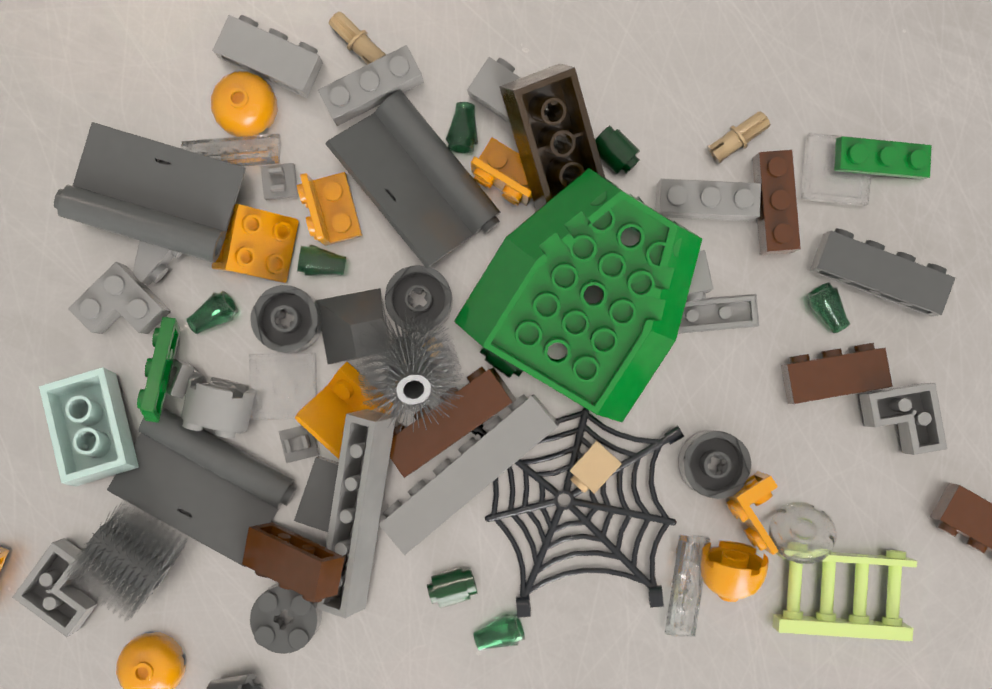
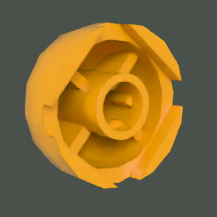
M237 71L224 76L215 85L211 95V111L216 123L228 134L238 138H254L274 123L278 112L277 98L272 87L261 76L248 71Z
M720 541L719 547L710 548L711 543H708L702 548L700 560L702 579L713 593L719 595L720 599L736 602L738 599L754 595L763 585L768 571L769 560L765 554L763 559L757 556V548L732 541Z
M162 632L145 633L134 637L123 647L117 660L116 675L120 686L123 689L176 688L185 673L182 656L184 653L181 646L172 637Z

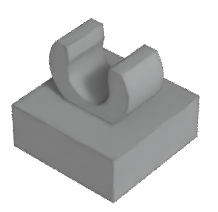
M294 163L260 166L265 200L298 197Z
M174 359L166 392L183 399L184 394H186L189 377L202 376L203 381L204 376L195 371V368L191 365Z
M303 426L279 431L286 463L320 455L316 438Z

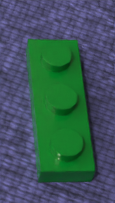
M841 136L836 138L834 171L927 179L930 178L932 145Z
M162 317L160 328L156 327L153 333L152 345L155 347L153 358L147 359L145 365L146 386L145 389H140L137 398V408L140 409L146 421L158 423L160 421L181 332L176 318Z

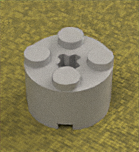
M202 376L189 377L181 414L183 419L182 426L184 428L201 431L203 427L213 429L216 436L223 438H235L236 433L241 434L247 431L255 389L252 388L246 391L247 385L212 377L209 383H201Z

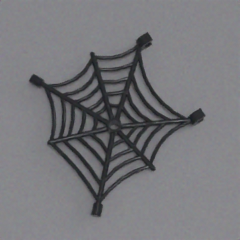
M583 408L582 411L556 419L560 424L580 417L577 428L547 436L538 443L551 442L576 434L574 446L543 457L527 460L519 459L514 463L523 470L524 493L522 507L514 508L515 481L512 466L507 469L510 496L508 510L497 513L499 499L498 478L493 481L492 511L490 515L485 517V521L496 522L510 540L517 556L521 580L520 596H516L517 618L531 617L529 596L531 593L548 583L567 576L583 573L615 575L644 584L648 588L650 608L664 607L662 585H657L655 578V556L663 534L669 525L675 526L677 521L668 517L658 501L654 486L655 462L662 446L667 443L671 445L684 437L678 425L663 433L664 437L661 439L636 437L606 426L591 415L588 409ZM587 419L612 435L633 442L651 445L637 453L617 447L601 438L587 426ZM483 424L471 431L475 436L479 434L481 438L487 434L483 429ZM584 431L609 449L629 456L621 462L620 467L612 474L617 473V493L623 508L611 506L606 494V482L600 487V494L604 504L598 502L595 494L590 489L589 496L591 501L575 498L583 493L578 487L570 491L572 485L570 479L574 476L570 472V468L583 455L580 452L581 444L583 443L587 448H590L592 445L583 437ZM653 451L648 485L653 503L661 516L648 512L640 500L636 487L637 470L640 460ZM572 453L569 464L554 471L536 472L528 466L529 464L553 460ZM633 463L631 489L635 502L642 512L629 509L622 490L624 468ZM567 471L564 487L561 490L556 489L543 478L556 476ZM530 476L539 483L540 498L539 502L528 505ZM545 489L555 497L545 500ZM559 495H569L571 498L570 503L561 505L558 502ZM556 505L557 509L551 521L546 508ZM576 506L590 508L591 510L585 516ZM569 509L579 519L558 525L564 510ZM541 510L548 526L546 536L540 521L532 511ZM598 510L608 512L602 531L590 521ZM527 513L536 525L542 541L538 555L535 543L526 525L517 515ZM619 514L626 517L619 529L615 546L606 537L613 515ZM512 517L522 529L530 545L534 565L527 583L521 551L515 538L500 519ZM633 517L643 519L644 522L636 537L632 560L630 561L620 550L624 532ZM650 521L662 523L663 526L659 530L651 549L649 580L637 568V555L642 537ZM585 525L594 534L563 536L551 542L554 533L567 527ZM587 539L602 542L612 552L599 550L573 551L554 557L542 565L547 550L566 541ZM576 556H602L617 559L633 573L630 574L607 568H580L564 571L534 585L536 577L540 572L557 562Z

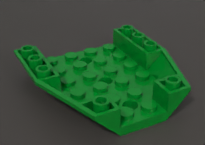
M588 168L505 237L454 322L482 347L594 414L623 422L676 341L702 238L679 223L661 215L621 190L616 184ZM629 227H634L640 232L639 241L632 246L621 242L622 232ZM596 285L602 288L603 297L600 301L590 303L585 300L584 292L589 286ZM553 343L564 344L567 348L566 355L561 359L551 358L547 353L550 345Z

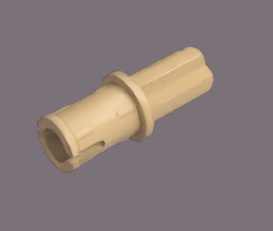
M338 11L329 20V25L348 43L347 49L349 51L353 50L367 65L386 55L367 36L368 32L366 30L360 31L344 13Z
M761 111L757 112L737 127L732 125L727 134L711 145H708L707 149L719 164L741 147L747 148L749 141L770 127V121Z

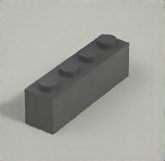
M836 228L835 231L823 234L810 271L926 315H942L956 278L946 274V268L928 263L927 267L915 262L916 257L904 252H897L896 255L884 251L885 246L871 240H866L865 243L853 239V233Z

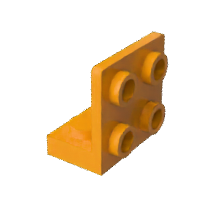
M492 137L479 159L474 156L471 161V172L475 175L473 179L488 189L492 185L500 189L503 193L501 196L513 205L518 206L521 202L527 206L532 198V192L529 189L519 153Z
M345 172L312 180L307 173L300 174L302 183L297 185V190L301 203L305 204L306 208H309L311 216L306 217V223L311 237L314 236L315 240L320 241L324 246L363 236Z
M235 204L220 255L216 262L212 263V269L237 272L285 283L290 268L299 223L298 219Z
M349 362L340 367L329 384L295 416V420L338 459L340 457L346 414L365 409L374 410L384 400L382 399L379 403L369 401L375 396L370 398L368 397L370 395L362 393H369L368 391H363L368 386L360 384L365 383L361 382L365 378L358 377L363 375L361 373L358 374L359 372ZM390 403L387 405V407H386L381 413H383V414L386 413L385 411H386V409L388 408V406L390 405Z
M757 471L747 478L745 485L738 493L729 497L730 500L726 502V505L736 519L739 518L742 523L745 522L748 528L744 530V533L754 547L757 546L760 551L766 550L774 555L779 550L750 505L754 503L755 506H759L768 501L773 496L771 491L778 486L771 475Z

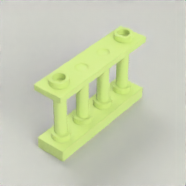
M787 543V549L777 548L779 550L777 552L778 556L783 559H789L787 609L783 610V614H773L772 627L779 633L913 641V627L903 623V618L899 617L902 567H917V560L906 557L905 551L886 550V555L807 550V545ZM803 560L822 561L820 611L816 612V617L803 616V611H800ZM836 562L855 563L853 614H849V619L836 618V613H833ZM869 564L888 566L886 616H882V621L869 620L870 616L866 615Z

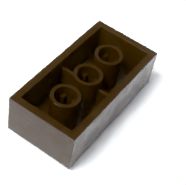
M557 64L499 86L528 186L532 192L531 196L536 211L588 168L605 178L575 67Z

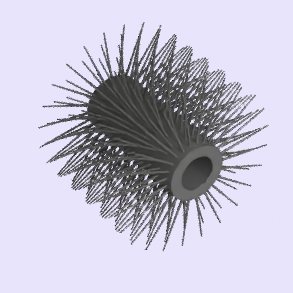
M393 314L397 335L393 327L391 330L389 329L391 332L390 337L384 329L382 331L385 335L376 329L386 341L379 337L375 339L379 344L375 345L373 343L372 345L367 344L363 346L369 345V347H374V349L379 348L382 352L372 350L358 354L375 355L376 357L380 355L383 359L375 358L373 360V358L361 360L363 363H360L359 366L363 364V366L368 367H362L364 370H361L360 373H363L361 375L368 376V378L358 377L365 378L362 379L364 381H361L365 383L360 384H365L368 387L370 385L376 387L380 384H388L384 388L382 387V389H366L363 391H368L371 395L378 396L383 390H386V392L391 390L386 395L384 394L382 397L379 396L369 401L378 402L392 395L388 402L385 401L383 405H379L377 408L380 409L384 406L386 408L394 400L392 407L387 412L389 413L394 408L396 411L400 403L399 410L401 411L402 409L401 415L403 414L405 403V415L407 409L409 414L411 405V425L413 405L414 432V408L418 420L416 404L419 406L425 425L421 404L424 410L425 408L427 410V401L430 404L432 403L428 397L430 399L432 397L440 405H442L440 402L445 404L443 399L433 396L431 392L436 396L439 393L444 396L449 394L433 390L431 387L443 389L461 387L460 385H438L436 383L441 380L446 382L461 380L454 379V377L463 378L456 374L446 378H437L435 376H438V374L459 373L450 371H461L454 369V367L457 369L462 368L456 367L458 366L456 364H459L460 361L454 360L458 358V354L450 352L452 350L449 349H452V346L445 345L442 347V344L439 345V343L445 342L442 338L433 340L430 345H427L428 340L433 339L436 335L438 337L440 334L435 332L431 337L425 338L426 333L429 330L432 331L435 325L431 328L427 326L425 333L423 332V327L418 338L419 331L422 328L421 321L416 334L414 332L412 338L413 326L411 329L410 322L409 328L408 321L407 336V314H405V331L403 330L400 318L401 337ZM435 344L439 345L436 349L434 348L433 350L431 349L429 351L431 346H435ZM437 351H439V353L441 354L437 357H430L431 354H433L434 352L437 353ZM436 359L442 360L439 364L432 363ZM373 362H381L383 363V365L379 366L377 364H374ZM439 367L445 368L443 371H435L434 369ZM376 369H384L385 371L382 372V373H380V372L375 371V370H376ZM380 376H385V377H386V378H385L384 380H382V381H376V380L374 381V379H376L377 377H378V378H379Z
M126 505L122 513L116 510L114 514H111L107 523L105 521L102 526L100 524V528L96 533H92L93 537L88 543H85L87 544L84 549L85 551L75 560L77 562L73 565L74 567L77 564L82 569L74 567L72 571L76 570L74 578L78 573L79 575H84L85 572L91 577L93 576L97 583L99 582L102 586L100 587L95 584L94 586L92 585L90 590L93 587L101 589L104 586L108 590L107 593L111 592V598L114 596L118 602L121 600L122 607L124 606L125 608L124 610L127 612L126 609L128 608L129 614L133 617L132 614H135L138 608L140 609L139 606H142L146 597L148 598L153 594L166 574H168L169 566L175 558H178V552L182 551L183 546L179 543L180 546L178 547L173 542L170 545V540L167 537L165 538L162 533L160 537V533L157 535L149 527L147 531L145 519L143 518L141 521L140 518H137L141 514L125 513L124 511H127L129 508ZM133 515L136 517L135 520L137 519L141 523L140 526L136 521L134 523ZM84 575L83 577L81 576V578L79 579V581H80L82 578H83V580L86 578V579H87L86 581H88L87 583L89 584V583H90L89 580L91 579V577L89 578L88 576L86 577V576Z

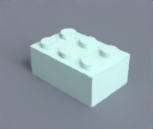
M102 367L39 386L62 484L76 487L139 468L116 373Z

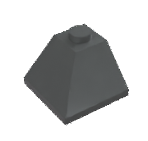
M381 288L316 300L322 314L321 331L328 365L366 358L364 356L371 357L358 353L375 350L374 347H369V345L363 346L370 343L373 344L374 342L379 344L375 339L371 338L373 337L372 335L377 338L381 337L386 341L376 329L385 335L381 330L383 328L389 336Z

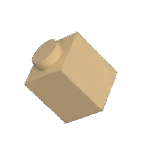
M596 440L570 468V472L574 475L570 480L584 493L590 489L595 494L622 463Z

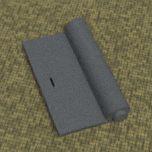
M402 90L393 93L384 100L373 114L325 143L426 268L440 260L480 230L486 234L500 222L497 218L501 213L500 210Z
M92 122L73 185L68 184L64 189L57 191L54 199V208L57 209L60 217L215 263L225 240L246 168Z
M164 407L162 408L159 423L146 421L143 417L138 429L140 434L134 443L139 468L116 474L107 491L126 501L129 499L131 504L135 501L136 507L155 518L158 517L164 523L242 565L248 528L250 526L271 523L282 504L286 506L289 504L296 492V488L292 486L294 479L204 429L195 431L184 428L182 426L183 419Z

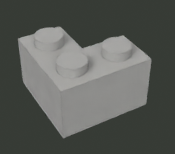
M115 262L68 308L91 333L103 334L120 316L138 333L149 334L162 321V317H166L171 312L144 283H141L134 276L133 272L126 265Z
M920 383L859 394L864 425L867 427H880L898 424L903 453L916 455L947 449L936 383Z
M63 538L51 543L12 598L65 637H68L80 629L98 603L72 585L76 573L71 580L68 574L77 562L75 560L83 552Z

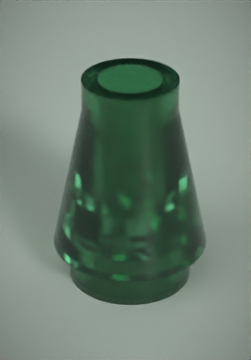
M456 103L455 112L446 136L448 148L451 151L471 153L474 151V146L478 144L475 105L472 103Z
M309 244V247L301 245L297 271L304 272V276H343L346 256L335 254L312 244Z
M830 282L814 288L807 294L810 301L808 305L829 326L832 333H838L850 325L838 289L836 287L833 288Z
M222 291L219 294L214 292L186 320L190 329L195 334H199L204 330L232 321L233 316L238 313V309L227 292Z
M505 614L481 630L473 633L474 641L479 651L518 646L519 641L525 640L524 629L520 619L517 618V614L512 616Z

